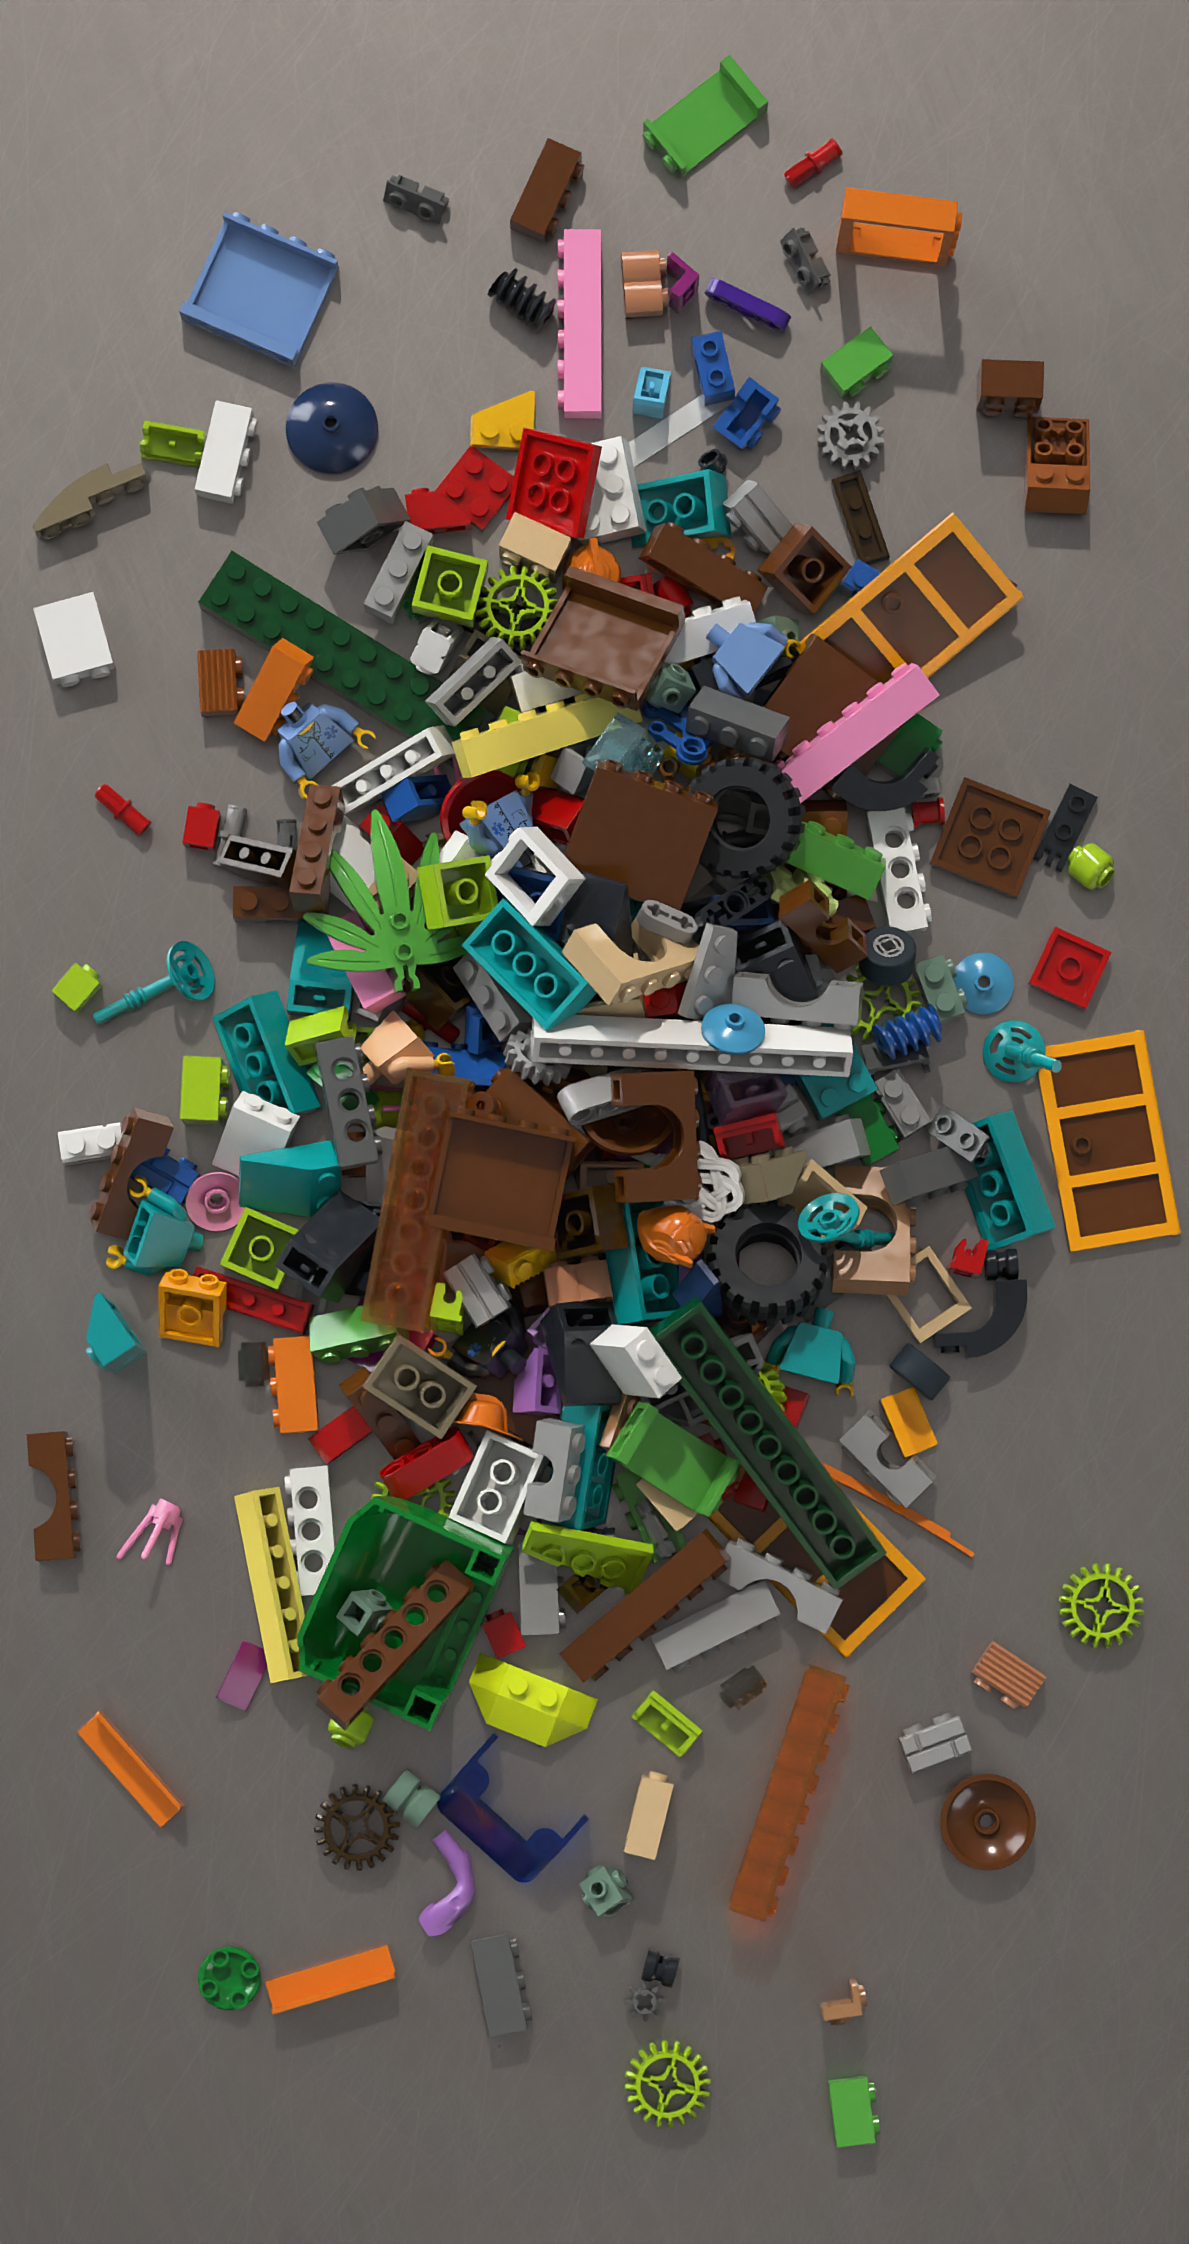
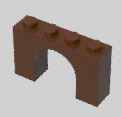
M694 1071L610 1074L612 1106L650 1105L656 1107L666 1115L673 1131L671 1149L665 1159L659 1164L643 1169L614 1170L615 1202L632 1203L699 1199L698 1192L701 1190L702 1180L698 1173L697 1160L700 1158L701 1150L699 1142L696 1141L699 1113L695 1109L698 1082L696 1077H694Z

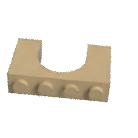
M636 915L631 924L632 938L649 956L652 962L637 960L625 954L596 923L574 930L562 953L607 1005L610 1006L619 1002L626 1003L634 997L647 996L656 990L665 987L669 989L678 983L688 981L699 945L693 938L687 944H680L653 933L638 923Z

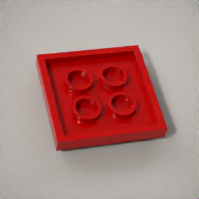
M523 428L506 519L511 520L514 512L564 535L584 539L602 446L532 428Z

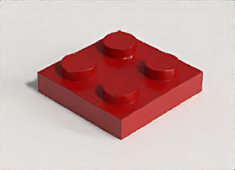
M469 446L435 491L468 515L471 524L483 532L510 498L514 476L477 448Z
M1054 926L1028 984L1085 1010L1112 952Z

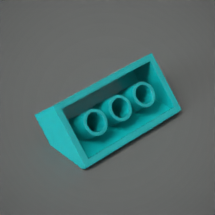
M503 898L461 945L547 1031L579 1013L597 994L563 955V949L540 926H532L507 899Z
M277 990L250 996L212 1017L240 1093L244 1091L257 1095L262 1100L278 1107L286 1108L291 1113L300 1117L321 1107L312 1080L306 1073L308 1071L306 1065L299 1066L285 1047L289 1020Z
M1013 1110L991 1115L972 1123L990 1136L987 1142L991 1151L985 1158H975L973 1163L978 1177L967 1181L969 1187L965 1188L982 1238L989 1241L987 1250H998L1056 1228Z
M97 1293L94 1296L86 1341L90 1347L86 1349V1352L96 1366L98 1365V1367L105 1371L109 1369L117 1373L147 1352L114 1302L103 1293Z
M562 1405L560 1419L584 1425L583 1434L586 1437V1442L579 1459L581 1476L575 1486L576 1509L569 1520L562 1522L546 1520L547 1523L580 1531L606 1524L616 1462L607 1457V1451L599 1445L613 1405ZM553 1467L550 1472V1480L553 1476Z

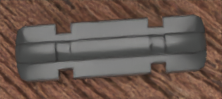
M644 1499L637 1503L635 1510L639 1518H643L644 1521L642 1523L653 1544L656 1543L658 1547L656 1550L660 1558L666 1559L674 1555L676 1549L672 1541H668V1534L658 1515L654 1514L653 1510L655 1509L649 1499Z

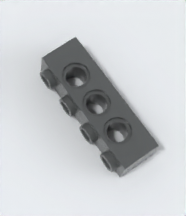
M353 1036L315 1043L314 1049L339 1170L377 1164L379 1160L378 1155L383 1154L380 1136L373 1135L371 1124L376 1123V1115L373 1105L367 1106L365 1093L370 1092L367 1074L361 1075L359 1062L364 1061L361 1044H355ZM345 1064L350 1067L352 1076L345 1080L339 1079L334 1073V1068L337 1065ZM345 1095L354 1096L358 1101V1107L351 1111L344 1109L341 1105V1098ZM352 1126L361 1127L365 1133L364 1139L358 1142L350 1140L347 1135L348 1128Z

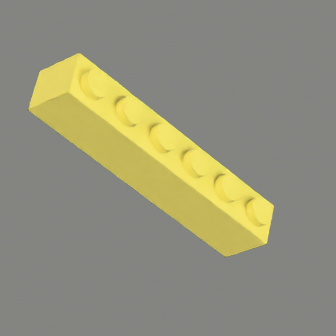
M582 693L574 696L575 702L565 705L564 700L546 705L547 711L536 714L535 709L517 714L518 720L508 723L507 719L489 723L490 730L479 733L478 728L459 733L461 739L451 743L462 778H471L643 722L640 709L638 708L635 711L629 708H619L610 701L601 698H591Z
M280 1486L234 1496L270 1683L309 1676L299 1671L300 1660L297 1634L305 1614Z

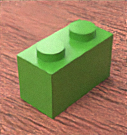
M870 326L822 361L820 371L842 399L848 394L853 397L866 387L865 382L875 376L878 379L891 369L890 364L892 363L893 354Z
M866 2075L828 2080L837 2148L876 2143L875 2135L880 2134L878 2115H872L871 2102H876L874 2082L868 2083Z

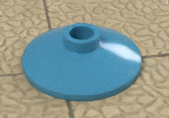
M972 954L964 958L955 969L957 977L953 978L957 990H963L968 1006L964 1007V1009L978 1015L995 1013L1008 1003L1013 994L1014 978L1012 971L1004 960L994 954ZM980 977L988 978L989 986L986 988L980 987L978 979Z
M723 1004L709 1010L702 1020L701 1031L704 1039L711 1047L722 1053L731 1055L747 1054L757 1049L764 1040L765 1026L762 1019L756 1012L742 1005Z

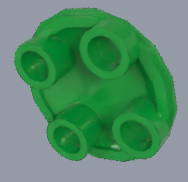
M227 1946L216 1949L205 1957L199 1967L197 1981L200 1993L209 2004L217 2009L232 2011L245 2007L254 1999L260 1988L261 1973L258 1963L250 1953L241 1948Z

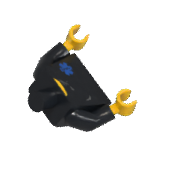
M508 1300L512 1307L488 1323L476 1328L472 1322L463 1335L452 1345V1348L455 1350L454 1352L448 1350L446 1342L441 1338H434L444 1346L440 1353H435L429 1348L428 1350L435 1358H445L448 1360L447 1364L468 1378H487L493 1375L500 1379L508 1371L512 1374H519L526 1367V1360L522 1355L526 1352L529 1345L524 1338L526 1328L523 1313L511 1300Z

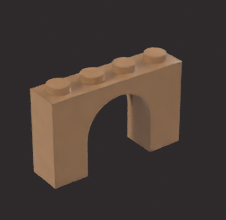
M835 1165L833 1178L866 1205L867 1209L884 1215L892 1224L895 1236L888 1245L875 1251L834 1250L832 1293L908 1295L909 1284H915L916 1265H910V1255H915L916 1237L910 1236V1227L916 1226V1208L907 1207L905 1202L895 1206L892 1205L880 1174V1170L886 1167Z

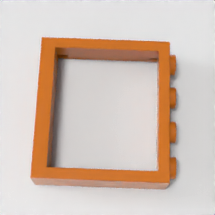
M846 187L839 222L836 252L946 266L948 256H954L959 231L961 230L962 213L957 212L958 201Z

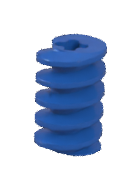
M929 1004L927 1009L924 1007L918 1008L916 1014L912 1011L907 1012L905 1019L899 1015L894 1017L893 1022L890 1020L884 1021L882 1027L878 1024L872 1026V1035L877 1049L882 1055L887 1053L891 1060L896 1059V1049H899L903 1056L907 1055V1045H910L914 1051H918L919 1040L926 1047L930 1046V1036H933L937 1042L942 1041L940 1018L932 1004Z

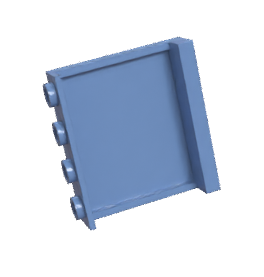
M224 212L223 225L188 302L184 301L179 311L181 319L294 368L339 270L338 260L334 259L335 255L327 250L319 248L318 251L306 247L307 244L299 238L290 236L287 239L278 235L279 232L271 226L262 224L259 227L254 225L243 214L234 212L231 215Z

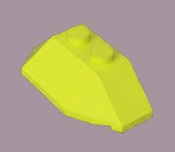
M481 1652L469 1680L486 1724L543 1747H547L587 1729L598 1701L594 1697Z

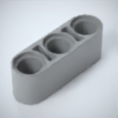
M627 1067L573 1083L564 1087L558 1093L557 1099L572 1126L584 1125L640 1108L644 1105L612 1106L610 1074L642 1073L643 1071L640 1067Z

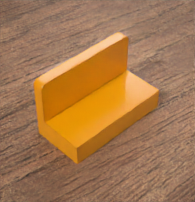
M911 1387L879 1400L903 1459L937 1445V1440L915 1388Z

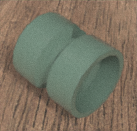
M406 1769L381 1802L387 1803V1807L392 1811L397 1812L401 1810L403 1812L402 1818L417 1829L441 1796L429 1786L420 1787V1779Z

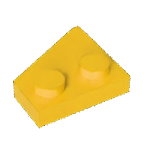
M528 391L474 413L471 416L470 447L519 451L523 428L534 429L535 391Z

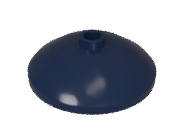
M321 383L305 390L291 405L286 419V437L292 453L304 466L323 474H341L355 469L370 456L378 437V420L372 404L359 390L343 383ZM328 419H335L337 421L336 425L332 428L327 427L325 422Z

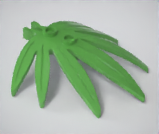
M373 810L371 812V852L375 881L383 914L380 913L371 892L359 874L334 849L331 851L330 872L349 903L373 930L374 935L371 936L360 927L344 919L327 914L307 912L303 915V919L313 927L335 940L362 949L365 952L356 950L328 951L308 958L306 963L316 967L349 972H368L391 968L395 977L393 983L394 993L403 991L404 968L406 980L411 983V991H416L420 989L419 979L415 975L416 965L442 963L465 955L467 951L461 945L467 940L469 935L456 936L437 943L439 939L449 933L455 926L431 930L424 928L426 917L418 874L414 891L413 911L410 910L407 878L400 852L383 817L378 810ZM432 832L428 838L419 867L439 863V845L435 832Z

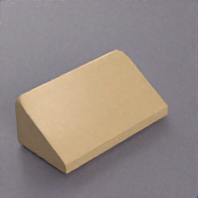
M644 1479L636 1483V1486L677 1532L698 1515V1513Z

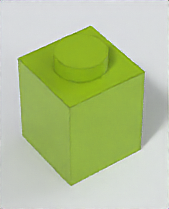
M75 963L51 992L78 1015L102 988V985L97 981L100 975L87 964L82 968Z

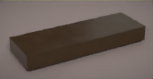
M861 470L831 479V484L856 558L867 565L888 560L890 555Z

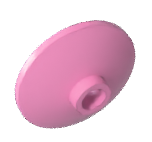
M223 1172L208 1173L196 1179L188 1189L185 1199L186 1210L190 1219L199 1227L209 1231H223L237 1225L244 1210L238 1204L239 1180ZM220 1194L222 1198L214 1201L211 1199V1196Z

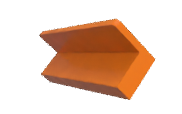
M98 1711L95 1714L96 1716L77 1733L159 1827H163L185 1805L102 1711Z
M385 1945L265 1981L271 2001L273 2015L396 1978L397 1974L389 1946Z

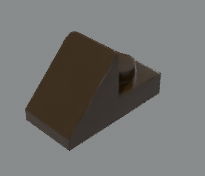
M574 1574L557 1591L578 1614L608 1587L600 1584V1579L588 1574L584 1577Z

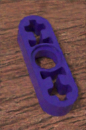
M711 278L704 292L711 300L778 332H784L791 319V316L784 310L717 278Z

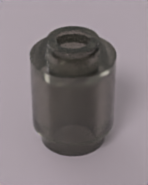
M266 1342L241 1343V1350L238 1351L239 1381H245V1387H264V1381L270 1380V1365Z
M752 1665L748 1669L744 1667L720 1685L723 1691L719 1693V1696L729 1709L735 1707L739 1711L763 1693L762 1690L768 1685L760 1672Z

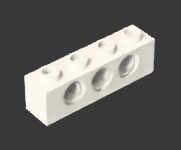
M445 726L429 727L332 785L341 787L345 803L344 814L364 810L382 799L381 793L406 777L420 776L454 756L452 740Z
M904 807L890 811H869L866 813L865 819L871 848L883 854L882 858L886 859V869L878 883L886 924L888 927L904 930L908 934L924 932L928 928L927 923L932 922V915L929 903L923 904L921 892L926 891L923 873L917 874L915 862L920 861L917 843L911 844L909 832L914 831L911 813H905ZM888 834H897L902 840V845L897 848H891L886 844L885 837ZM895 864H902L907 868L908 875L905 878H896L891 872V867ZM902 894L910 895L914 900V906L909 909L900 907L897 897Z
M329 1466L290 1469V1476L284 1477L286 1495H292L293 1508H287L289 1527L295 1528V1539L290 1540L293 1558H297L298 1571L296 1573L301 1596L315 1595L336 1547ZM306 1491H314L318 1498L317 1504L311 1509H305L300 1503V1497ZM315 1522L320 1527V1535L315 1540H307L303 1535V1528L307 1523ZM311 1554H318L323 1559V1566L317 1572H310L306 1567V1559Z

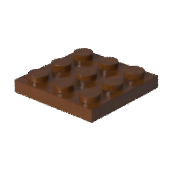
M964 777L929 865L1017 899L1051 811Z

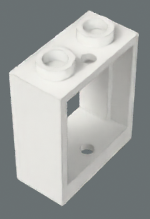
M520 827L509 836V843L503 851L492 859L491 867L485 876L532 926H549L586 878L538 827ZM527 847L556 876L536 903L508 874Z

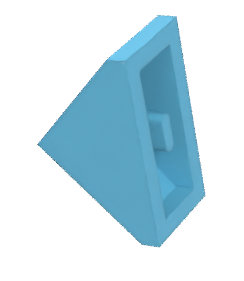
M640 367L633 398L632 414L663 419L671 375L670 371Z

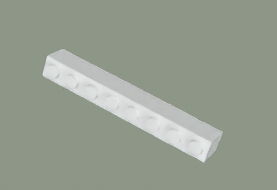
M734 597L723 601V607L711 610V606L693 610L694 616L685 618V625L664 662L678 664L717 652L719 648L706 639L707 634L716 623L731 634L739 623L746 625L750 622H756L751 603L747 600L741 601L740 597ZM522 664L514 669L515 672H511L508 675L518 709L521 712L583 693L571 687L563 688L554 681L543 677L535 678L523 670Z

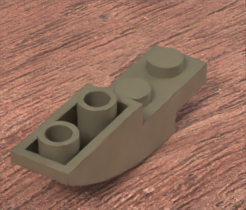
M107 463L78 478L61 491L42 511L33 525L37 537L41 538L44 536L45 539H50L61 534V529L68 526H83L91 521V517L96 516L91 504L95 502L98 505L112 501L115 498V494L125 490L126 493H132L143 488V483L148 482L142 464L140 463L112 474Z

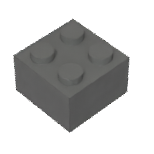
M376 486L370 490L359 488L351 492L347 496L348 501L328 508L325 511L326 516L317 521V524L333 555L366 551L403 526L405 521L409 522L411 519L394 487L381 489L380 486Z

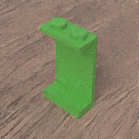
M729 55L720 62L719 71L651 123L649 119L643 122L644 134L642 137L652 150L657 148L664 156L661 159L666 168L671 173L676 171L682 178L763 115L768 109V100Z
M638 1401L606 1456L694 1512L709 1517L711 1513L716 1512L722 1503L721 1496L726 1487L730 1486L737 1478V1468L740 1462L737 1459L727 1457L664 1417L652 1405Z

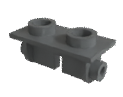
M400 174L398 177L392 175L390 181L387 180L383 198L384 202L391 204L395 208L418 215L422 219L440 224L443 209H446L450 199L445 197L444 192L425 186L422 193H418L416 191L419 188V183Z
M795 227L792 228L780 240L784 255L789 259L796 273L798 283L803 287L806 295H809L818 285L822 288L830 284L829 277L831 274L822 257L811 259L810 256L816 254L818 249L810 232L805 231L804 227L797 230Z
M944 1104L926 1129L927 1132L972 1163L976 1157L985 1158L991 1151L987 1142L990 1136Z

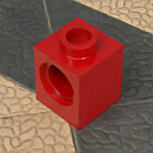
M197 803L196 807L188 806L182 840L184 847L211 852L216 851L221 813L215 810L214 805Z
M502 1608L485 1616L488 1622L482 1624L497 1659L526 1647L512 1612L505 1614Z

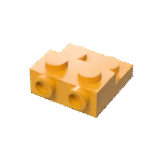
M183 1269L165 1272L158 1285L159 1337L220 1347L223 1341V1314L227 1308V1282L218 1281V1278L212 1274H205L201 1277L188 1276V1273Z

